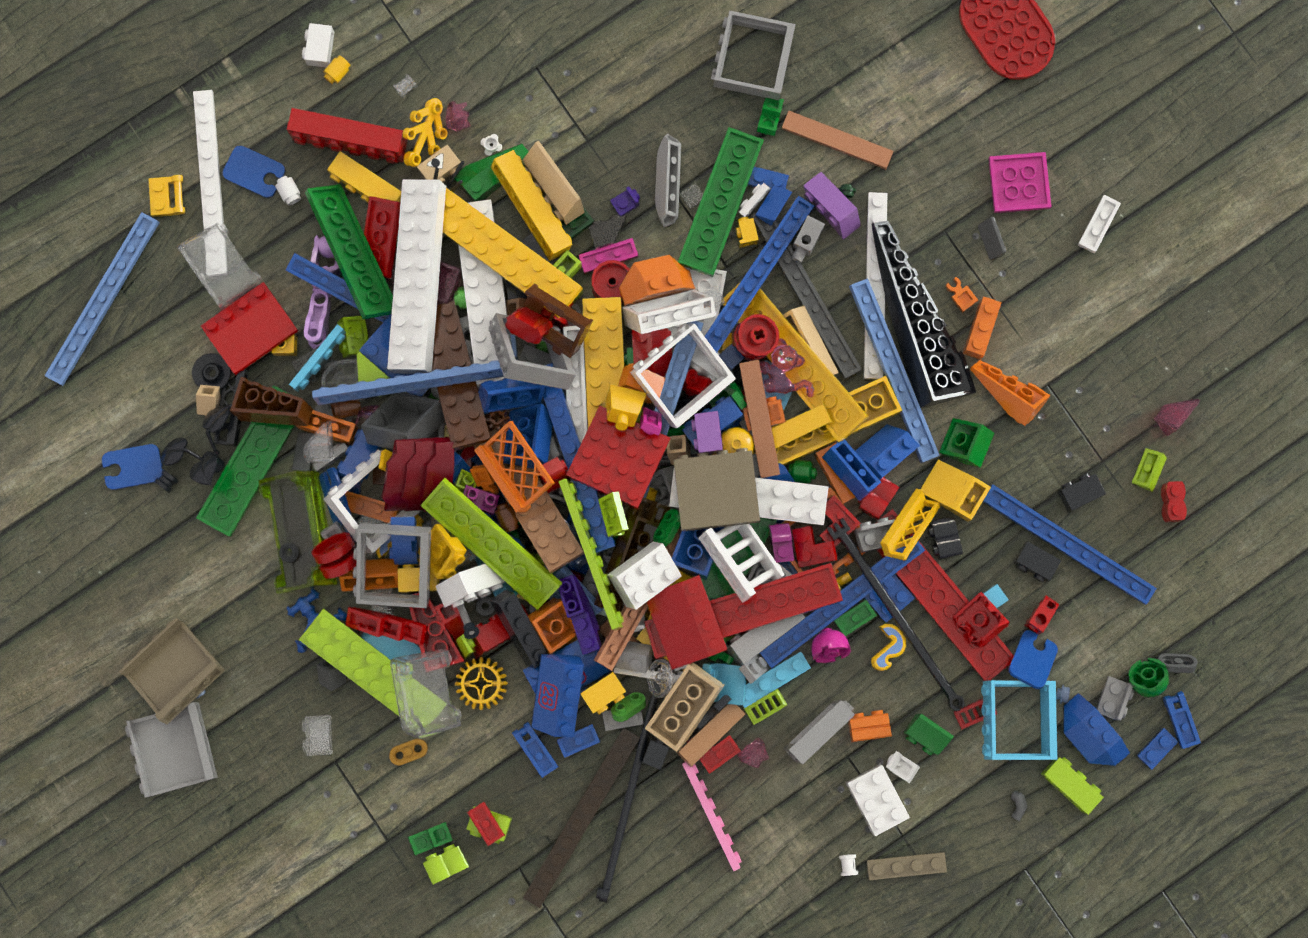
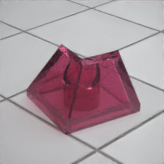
M1193 399L1165 404L1161 407V411L1154 420L1163 433L1168 436L1180 428L1199 404L1200 400Z

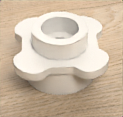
M496 134L481 140V145L484 146L485 154L488 156L492 155L493 152H500L502 150V145L499 144Z

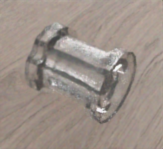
M408 74L398 84L392 85L403 99L406 93L418 87Z

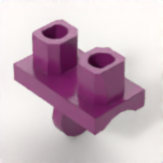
M466 485L463 494L484 513L494 515L499 496Z

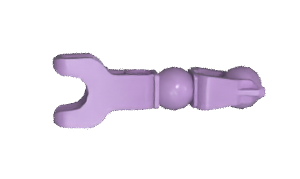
M316 235L311 262L319 266L320 254L326 258H334L325 236L319 238ZM336 260L334 266L322 267L335 275L341 274ZM312 285L313 294L305 320L304 336L310 347L317 350L329 333L331 307L329 297H332V295ZM319 298L326 299L322 304L316 303ZM321 339H322V342H321L320 344H318V345L314 344V343H316V342L321 341Z

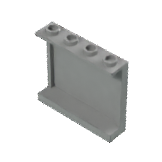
M199 702L190 703L168 725L159 721L155 714L126 721V735L130 737L132 743L130 751L132 756H135L137 763L134 765L137 775H140L141 783H139V788L145 798L218 778Z

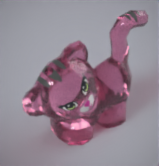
M780 338L778 345L771 354L772 364L770 365L765 361L759 362L761 373L763 375L768 374L769 377L763 381L766 392L787 394L805 387L807 390L806 395L813 397L814 387L812 382L804 379L793 384L785 375V372L802 366L805 359Z

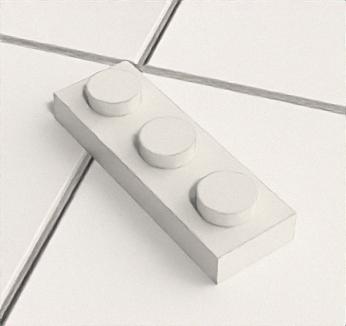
M1103 195L1078 246L1092 253L1097 251L1121 204L1120 202Z

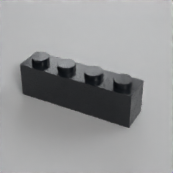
M504 590L492 598L490 603L525 665L537 668L540 665L541 654H548L515 593Z

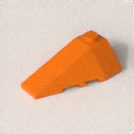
M981 360L970 368L1007 414L1014 418L1017 423L1024 426L1034 419L1050 397L1048 393L1036 385L1021 383L1017 381L1018 377L1014 375L1012 377L1002 374L1001 369Z

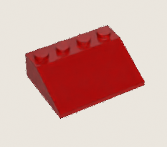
M264 282L201 325L209 340L235 375L298 332L296 326Z
M700 575L666 587L647 601L672 670L728 650Z

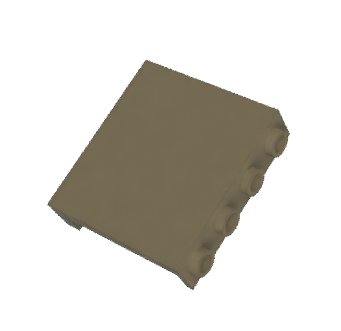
M748 448L736 449L734 453H728V450L717 451V455L699 453L697 457L689 458V455L678 456V459L674 460L682 532L760 523L752 450L748 451Z
M176 618L170 621L161 633L156 634L146 647L141 648L132 660L127 661L119 673L130 681L154 710L156 718L168 725L216 680L225 669L183 621Z

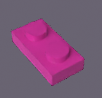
M643 407L640 428L647 434L659 435L662 429V414Z

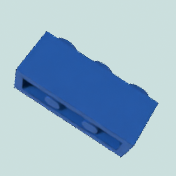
M845 439L832 446L822 457L859 501L870 494L881 483Z

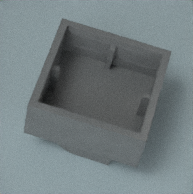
M401 392L391 394L361 427L368 444L384 447L393 452L395 440L437 438L439 436L437 428L445 421L440 400Z

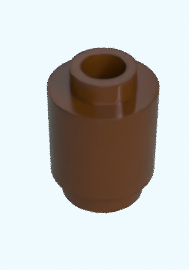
M359 399L331 403V410L334 418L339 417L341 419L358 415V411H361Z
M508 502L496 506L497 509L494 512L499 526L506 533L517 529L519 521L513 507Z

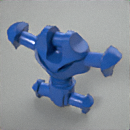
M314 588L310 589L311 593L307 596L298 598L294 606L291 608L287 606L289 616L295 617V614L301 611L302 616L308 619L306 629L319 614L315 611V606L311 604L316 598L319 599V592ZM340 607L338 608V613L333 616L339 621L343 620L346 622L347 613ZM295 640L298 653L306 652V645L301 641Z

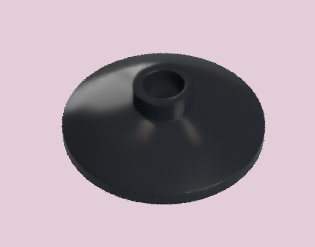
M214 353L199 357L192 368V377L198 387L200 385L218 386L221 389L229 381L231 373L230 367L222 356ZM215 370V376L211 377L210 372Z

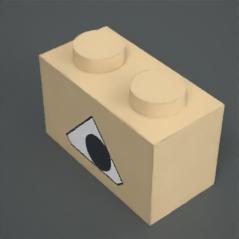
M446 145L419 164L417 168L425 180H433L435 168L438 167L437 180L444 184L445 179L456 172V168L461 162L450 147Z

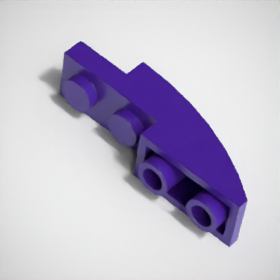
M574 574L559 579L562 582V585L558 588L567 618L572 620L582 655L600 650L602 644L597 632L600 628L581 584Z

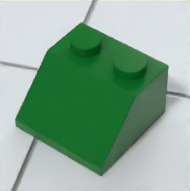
M953 418L939 453L966 465L981 468L995 433L983 424Z
M915 714L903 732L907 735L906 740L914 745L916 743L923 746L922 751L930 756L933 754L939 755L954 737L923 714Z

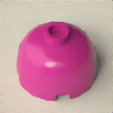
M831 628L822 629L821 633L814 637L811 644L813 660L815 659L818 663L835 662V657L841 656V659L851 653L846 636L842 632L832 630Z

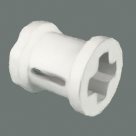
M856 854L839 856L842 864L841 876L858 874L855 866Z

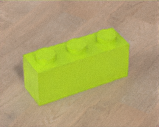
M1057 757V760H1053L1041 775L1083 814L1089 815L1104 798L1100 794L1102 791L1096 785L1087 783L1085 781L1087 777L1079 770L1075 772L1071 768L1072 763L1065 757L1062 759Z

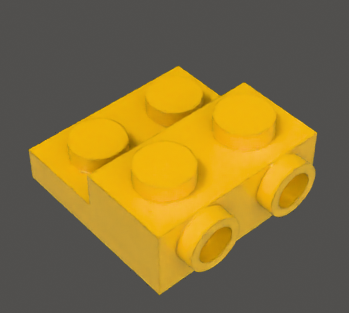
M435 524L431 530L430 570L437 579H448L456 574L455 568L457 565L464 562V555L467 550L457 537H451L441 524Z

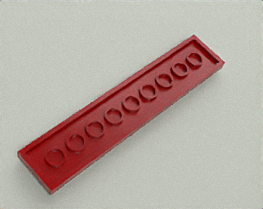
M892 509L882 518L888 517V520H896L898 515ZM908 534L904 539H909L914 534ZM876 549L879 555L884 558L883 549ZM926 549L895 573L983 681L992 680L1010 665L1014 655L998 636L993 638L988 645L980 648L976 642L969 638L968 633L957 624L953 616L967 605L969 601Z
M829 563L753 588L756 593L743 603L736 593L709 602L722 636L726 638L839 603L843 599L832 564ZM653 619L644 621L655 659L666 657V652Z

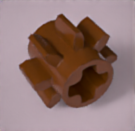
M506 410L489 412L490 418L486 419L487 424H491L489 426L491 431L494 429L499 431L507 422L511 421L510 417H506Z

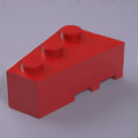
M497 614L488 619L490 622L487 624L479 623L475 626L479 629L478 636L472 638L476 644L474 647L476 652L473 653L476 659L511 639Z

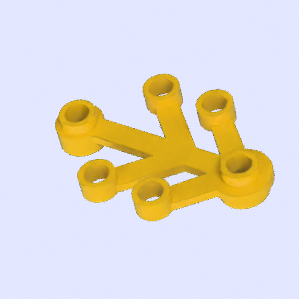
M437 98L428 100L425 108L418 111L414 110L410 113V120L412 122L419 123L424 116L427 117L425 122L403 130V137L408 140H413L416 134L420 133L413 151H408L404 155V163L407 166L416 167L420 164V152L426 138L428 154L430 156L440 150V147L435 144L432 130L433 121L436 129L435 137L437 139H445L448 132L442 127L440 118L443 109L442 102Z

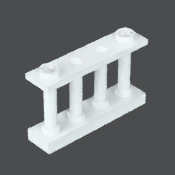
M750 524L727 526L717 533L710 528L699 537V540L742 603L756 593L753 589L769 578L775 581L784 576L781 566L776 563ZM738 530L743 540L726 549L720 539ZM749 546L754 556L737 565L731 556ZM760 562L766 572L748 581L742 572Z

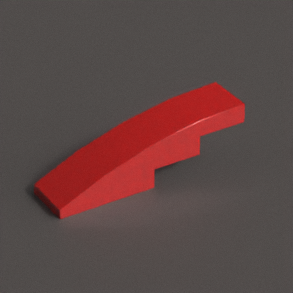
M348 607L345 624L347 627L376 637L383 635L397 641L404 639L418 645L424 643L427 627L425 624L402 617L355 607Z

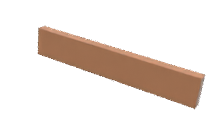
M788 111L782 126V130L885 170L893 154V151L792 111Z
M759 360L739 363L760 477L781 475Z

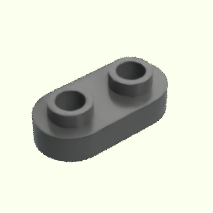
M1164 653L1158 658V660L1166 665L1168 672L1192 673L1196 670L1198 663L1197 659L1189 654Z

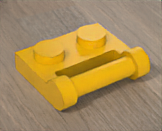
M182 175L149 178L150 211L152 217L185 214L182 200ZM169 184H174V208H171Z

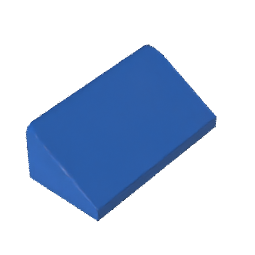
M773 185L755 216L771 226L792 192Z

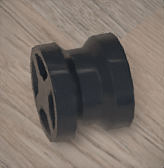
M163 469L162 475L156 478L154 482L170 493L172 486L177 484L179 480Z

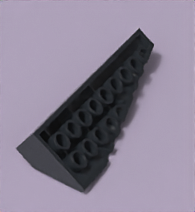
M889 221L872 223L876 254L890 316L920 408L937 405L976 393L962 351H957L955 346L957 342L947 332L945 328L947 324L944 319L942 320L938 316V308L925 285L919 282L917 278L918 273L915 268L912 269L906 251L901 250L899 246L900 241Z

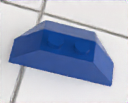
M1079 693L1063 706V734L1088 763L1116 766L1130 754L1118 733L1100 712Z

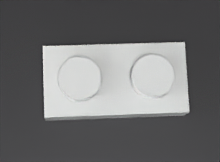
M765 183L762 185L758 184L752 191L754 195L749 200L745 199L740 205L741 210L739 213L744 217H748L771 188Z

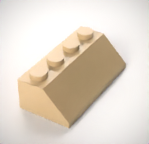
M539 141L535 142L522 160L524 168L530 172L535 181L534 184L545 195L543 197L544 200L555 209L553 211L555 216L560 221L563 220L567 225L585 213L581 198Z
M805 306L791 309L783 316L834 376L839 372Z

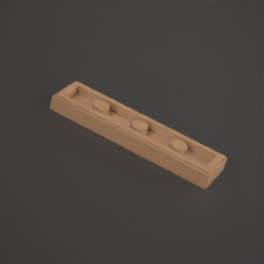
M727 704L677 754L692 767L745 713L737 705Z

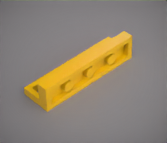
M916 489L880 542L884 555L906 560L940 508V503L926 500L923 490ZM925 506L932 507L931 510L922 512ZM923 519L921 524L913 525L916 521ZM914 532L913 537L904 539L906 535ZM906 547L903 553L896 552L898 548Z

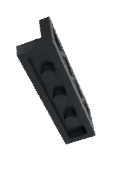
M246 369L236 375L235 385L232 386L227 382L222 388L219 407L225 406V404L232 406V404L229 405L227 403L226 395L233 391L234 400L240 377L248 380L249 372ZM232 413L230 415V422L227 424L225 422L224 426L215 433L214 444L238 446L241 421ZM227 428V441L219 440L220 433Z

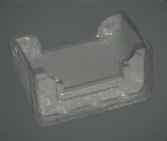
M217 222L185 240L177 248L221 310H224L261 284L260 281L263 279L257 271L253 272L232 244L227 235L230 232L224 223L220 225Z
M440 649L392 658L390 661L400 723L403 731L415 738L421 739L461 726V712L459 708H456L450 702L445 669L449 668L452 662L448 650Z

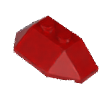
M664 328L640 334L632 329L634 364L648 358V353L654 348H660L663 345V340L671 335V331ZM672 348L651 364L647 370L665 378L673 355Z

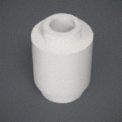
M284 176L277 180L275 187L283 202L290 206L301 200V193L292 177Z

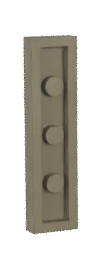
M945 852L866 860L868 880L947 872Z

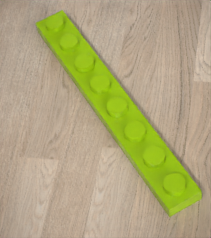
M563 479L559 481L611 629H621L624 622L623 616L620 611L617 612L615 607L617 600L614 593H610L608 587L610 580L607 574H604L601 567L604 564L600 555L597 556L595 548H597L595 539L589 535L590 525L588 520L583 518L582 511L584 509L582 503L576 499V486L574 482Z

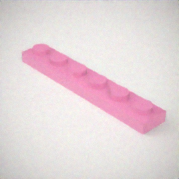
M683 762L682 765L732 870L740 869L739 863L742 862L737 851L733 853L730 847L733 842L729 834L725 835L722 827L725 825L720 815L716 817L713 811L716 809L712 798L707 799L705 792L708 790L704 781H699L696 776L699 773L696 765L694 764L690 767L686 762Z

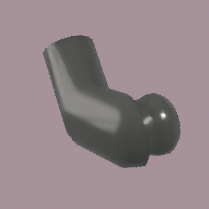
M1014 791L1011 794V800L1015 801L1016 808L1011 817L1020 822L1027 809V802L1022 792Z

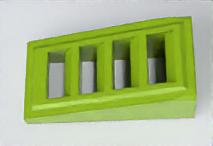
M777 688L747 706L744 710L753 725L786 707L787 703ZM775 695L778 702L780 703L779 706H776L775 702L772 699V696ZM767 699L773 707L771 711L765 703ZM760 703L762 704V706L764 707L765 711L767 712V713L764 714V715H763L762 711L760 710V708H759V706H758V704H760ZM753 707L759 714V718H756L751 709Z

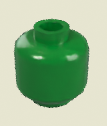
M795 460L793 464L789 465L788 472L795 482L811 484L812 479L816 480L817 468H814L812 461Z

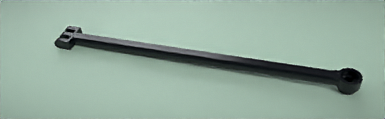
M841 518L839 521L843 527L840 528L835 522L833 526L836 532L834 533L833 529L828 527V533L833 540L840 539L948 698V706L953 710L959 711L960 708L958 706L963 708L965 705L963 697L957 695L846 533L850 530V527ZM954 699L958 700V706L952 704Z
M655 680L653 683L603 887H598L596 898L601 902L607 903L649 736V731L645 727L654 716L662 685L660 680Z

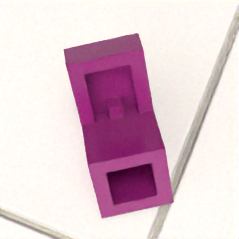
M789 523L769 525L770 543L776 563L794 561Z

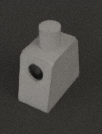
M807 216L793 244L792 249L795 251L791 258L794 261L802 263L805 255L810 256L823 231L824 223Z

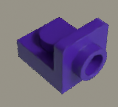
M628 186L626 191L611 199L610 203L621 218L639 206L640 196L635 189L631 190Z

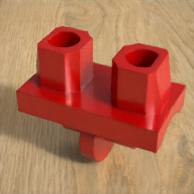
M689 369L682 390L689 396L699 395L713 382L711 378L700 376L696 370Z

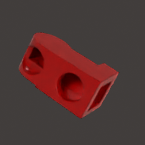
M1045 595L1024 626L1038 635L1043 633L1056 612L1059 603Z

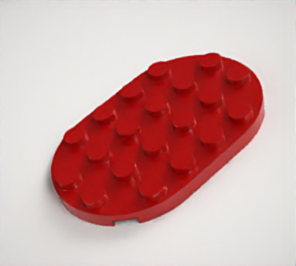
M961 0L959 8L961 25L986 64L995 73L1008 79H1027L1037 75L1048 65L1054 52L1055 34L1050 22L1035 0Z

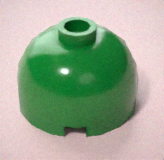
M1147 658L1148 661L1143 662L1139 660L1129 670V681L1134 691L1147 698L1161 695L1169 684V673L1166 665L1154 658Z

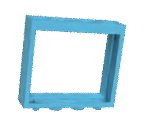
M983 681L981 687L983 696L981 711L984 717V724L982 726V734L984 736L982 753L984 759L1057 760L1056 681H1046L1044 687L1040 689L1041 753L996 754L995 687L1031 686L1022 681Z

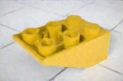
M938 460L921 490H923L927 498L939 502L940 506L969 522L974 517L991 487L979 479Z

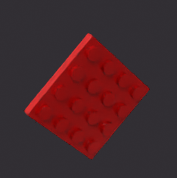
M599 405L566 477L605 495L619 492L621 502L638 509L671 438L661 433L659 435L647 434L640 428V424L637 422L633 427L627 426L626 430H618L616 423L607 420L606 408Z

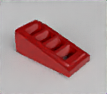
M983 698L960 708L959 711H953L961 730L984 720L983 715L979 716L976 706H979L981 710ZM969 709H972L973 714L975 716V719L973 720L968 711ZM962 712L965 713L969 722L965 723L961 715Z

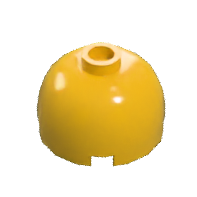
M733 427L721 434L723 450H728V453H734L736 449L748 448V451L752 450V455L754 454V439L747 430Z

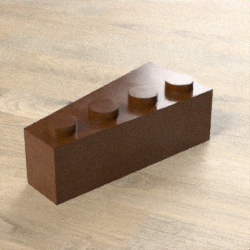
M240 377L230 412L240 421L308 426L313 408L302 398L277 391L274 388L263 386L260 383L249 381L243 377Z

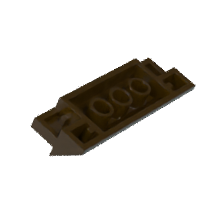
M644 497L638 509L629 506L625 517L628 530L625 531L624 535L618 536L616 547H614L605 574H609L650 543L654 542V533L665 513L671 507ZM610 580V585L608 586L610 593H614L617 600L615 607L617 612H621L625 604ZM598 592L594 605L604 608Z

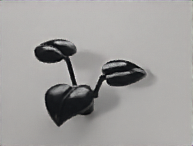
M231 406L217 407L211 410L203 420L202 426L204 429H207L206 435L214 452L208 451L201 457L186 448L188 441L185 438H176L164 448L161 455L162 463L167 466L174 465L181 460L184 452L189 453L201 460L191 468L190 478L199 484L211 485L214 473L220 472L224 468L225 462L218 456L220 452L217 450L210 432L216 433L222 428L230 414Z

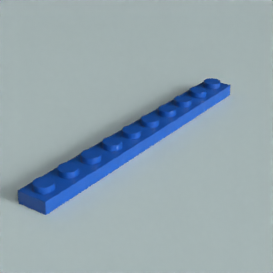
M798 196L704 336L716 353L813 209L814 205L802 197Z
M553 363L545 365L549 367H554ZM545 386L543 398L569 470L581 442L563 389ZM571 479L576 486L578 500L582 503L584 518L589 522V533L595 539L597 548H595L596 553L616 547L614 538L607 535L597 490Z
M991 485L989 492L983 500L985 504L1139 602L1147 605L1157 588L995 485Z
M918 541L906 560L885 556L873 565L871 569L882 584L923 553L925 549ZM906 547L898 548L896 552L903 553ZM863 574L840 591L843 599L842 602L816 609L761 651L760 654L772 669L874 589Z

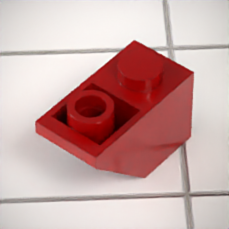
M443 603L434 607L454 640L464 634V624L457 607L453 608L452 605L444 607Z

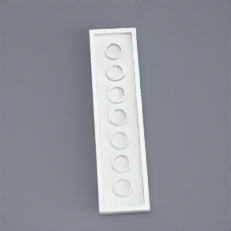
M675 468L673 469L669 502L671 507H679ZM755 477L759 515L761 518L824 525L828 486Z

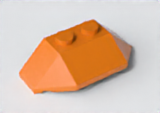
M670 255L634 262L619 287L624 306L695 290L690 271Z

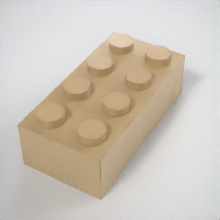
M694 662L688 664L645 729L676 752L683 748L725 685Z

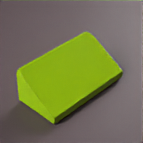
M1146 448L1132 484L1153 492L1167 459L1165 454Z

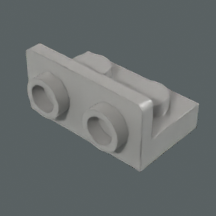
M887 517L877 520L875 524H871V521L859 524L860 527L854 530L860 553L882 548L880 542L895 519L888 520Z
M1107 676L1096 707L1100 714L1115 721L1124 719L1128 711L1126 707L1127 702L1134 695L1132 684Z

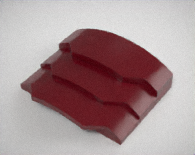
M449 437L394 441L393 454L386 462L385 481L381 498L385 501V511L423 510V512H427L420 505L444 478L451 483L453 482L454 449L452 447L454 442L450 441Z

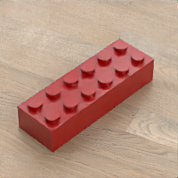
M291 108L287 125L288 133L297 144L305 145L309 143L320 149L329 147L332 151H348L354 156L368 155V158L374 160L383 158L393 164H397V162L403 163L408 142L403 137V130Z

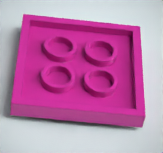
M1046 152L990 156L988 158L994 213L1042 210L1052 207Z

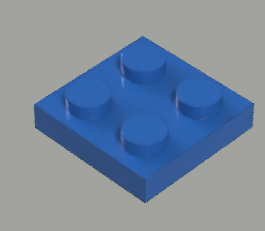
M895 574L882 583L899 611L915 599ZM874 590L864 597L884 623L893 618Z

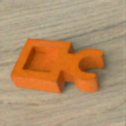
M955 277L953 281L956 283V287H951L949 283L945 286L949 292L955 294L951 299L963 313L978 302V299L968 286L962 289L961 281Z
M484 464L473 466L470 469L477 487L482 486L483 491L491 492L495 495L499 493L497 486L494 485V479Z

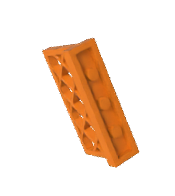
M509 421L484 445H479L474 450L516 513L527 512L531 508L530 505L554 484V481L513 421ZM509 429L513 432V441L506 440V432ZM496 441L500 442L499 453H495L491 447ZM505 443H512L511 455L504 454ZM517 444L522 445L524 448L523 456H516ZM504 456L511 457L510 469L505 468L503 465ZM516 458L523 459L522 470L515 469ZM528 460L533 461L534 472L527 471ZM514 472L521 473L520 484L515 483ZM526 474H533L532 486L525 485ZM538 475L543 476L547 482L543 487H537ZM525 488H532L531 497L527 500L524 496Z

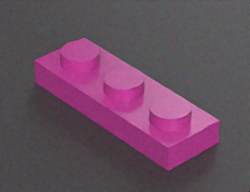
M633 238L578 256L582 262L583 272L587 274L593 272L600 263L607 260L625 262L637 258L638 253Z

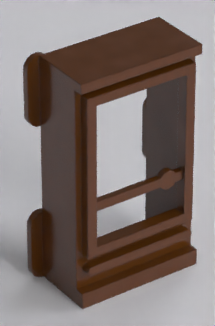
M534 283L525 291L528 297L523 307H528L541 314L545 306L552 312L549 318L550 321H552L556 314L580 328L574 341L553 328L542 339L552 345V350L558 355L563 353L571 358L580 350L593 319L586 318L538 288V285Z

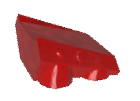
M520 307L506 317L507 322L505 324L510 333L533 344H539L543 336L548 334L553 327L549 319L528 307Z
M982 592L953 616L957 624L968 633L969 638L976 642L980 648L988 645L1010 623Z

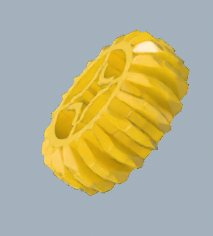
M480 657L478 664L476 659L473 658L472 666L468 662L465 663L468 668L467 670L462 667L459 669L464 673L463 676L456 675L457 678L461 679V682H455L456 686H461V689L456 690V693L463 692L464 695L460 696L459 699L464 700L467 698L466 706L473 702L472 709H475L477 704H479L480 710H483L484 704L490 709L491 701L494 705H498V702L495 700L496 697L503 700V696L499 693L500 691L503 693L507 692L506 689H502V685H508V682H502V678H506L507 675H500L499 673L503 671V667L496 670L495 668L498 663L494 662L491 666L490 658L487 659L486 664L483 657ZM484 667L490 669L495 674L497 681L486 678ZM478 668L477 678L472 681H466L469 673ZM481 673L482 678H484L483 681L491 683L483 686L482 694L481 689H479L480 686L472 685V683L480 681ZM497 686L495 693L490 698L484 700L486 689ZM466 687H475L477 689L478 700L470 696Z

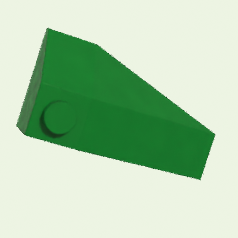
M523 144L466 165L458 173L455 181L456 183L459 180L463 181L460 187L473 202L483 201L502 186L491 169L494 159L514 150L516 155L520 156L521 160H523L529 151Z

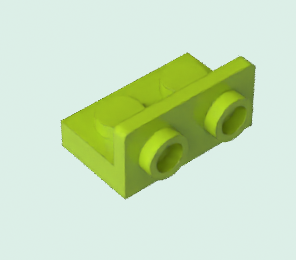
M361 316L342 317L337 321V324L346 333L344 334L345 339L339 344V350L343 358H348L360 352V348L368 340L366 321Z
M612 492L598 499L608 537L622 536L628 530L619 492Z

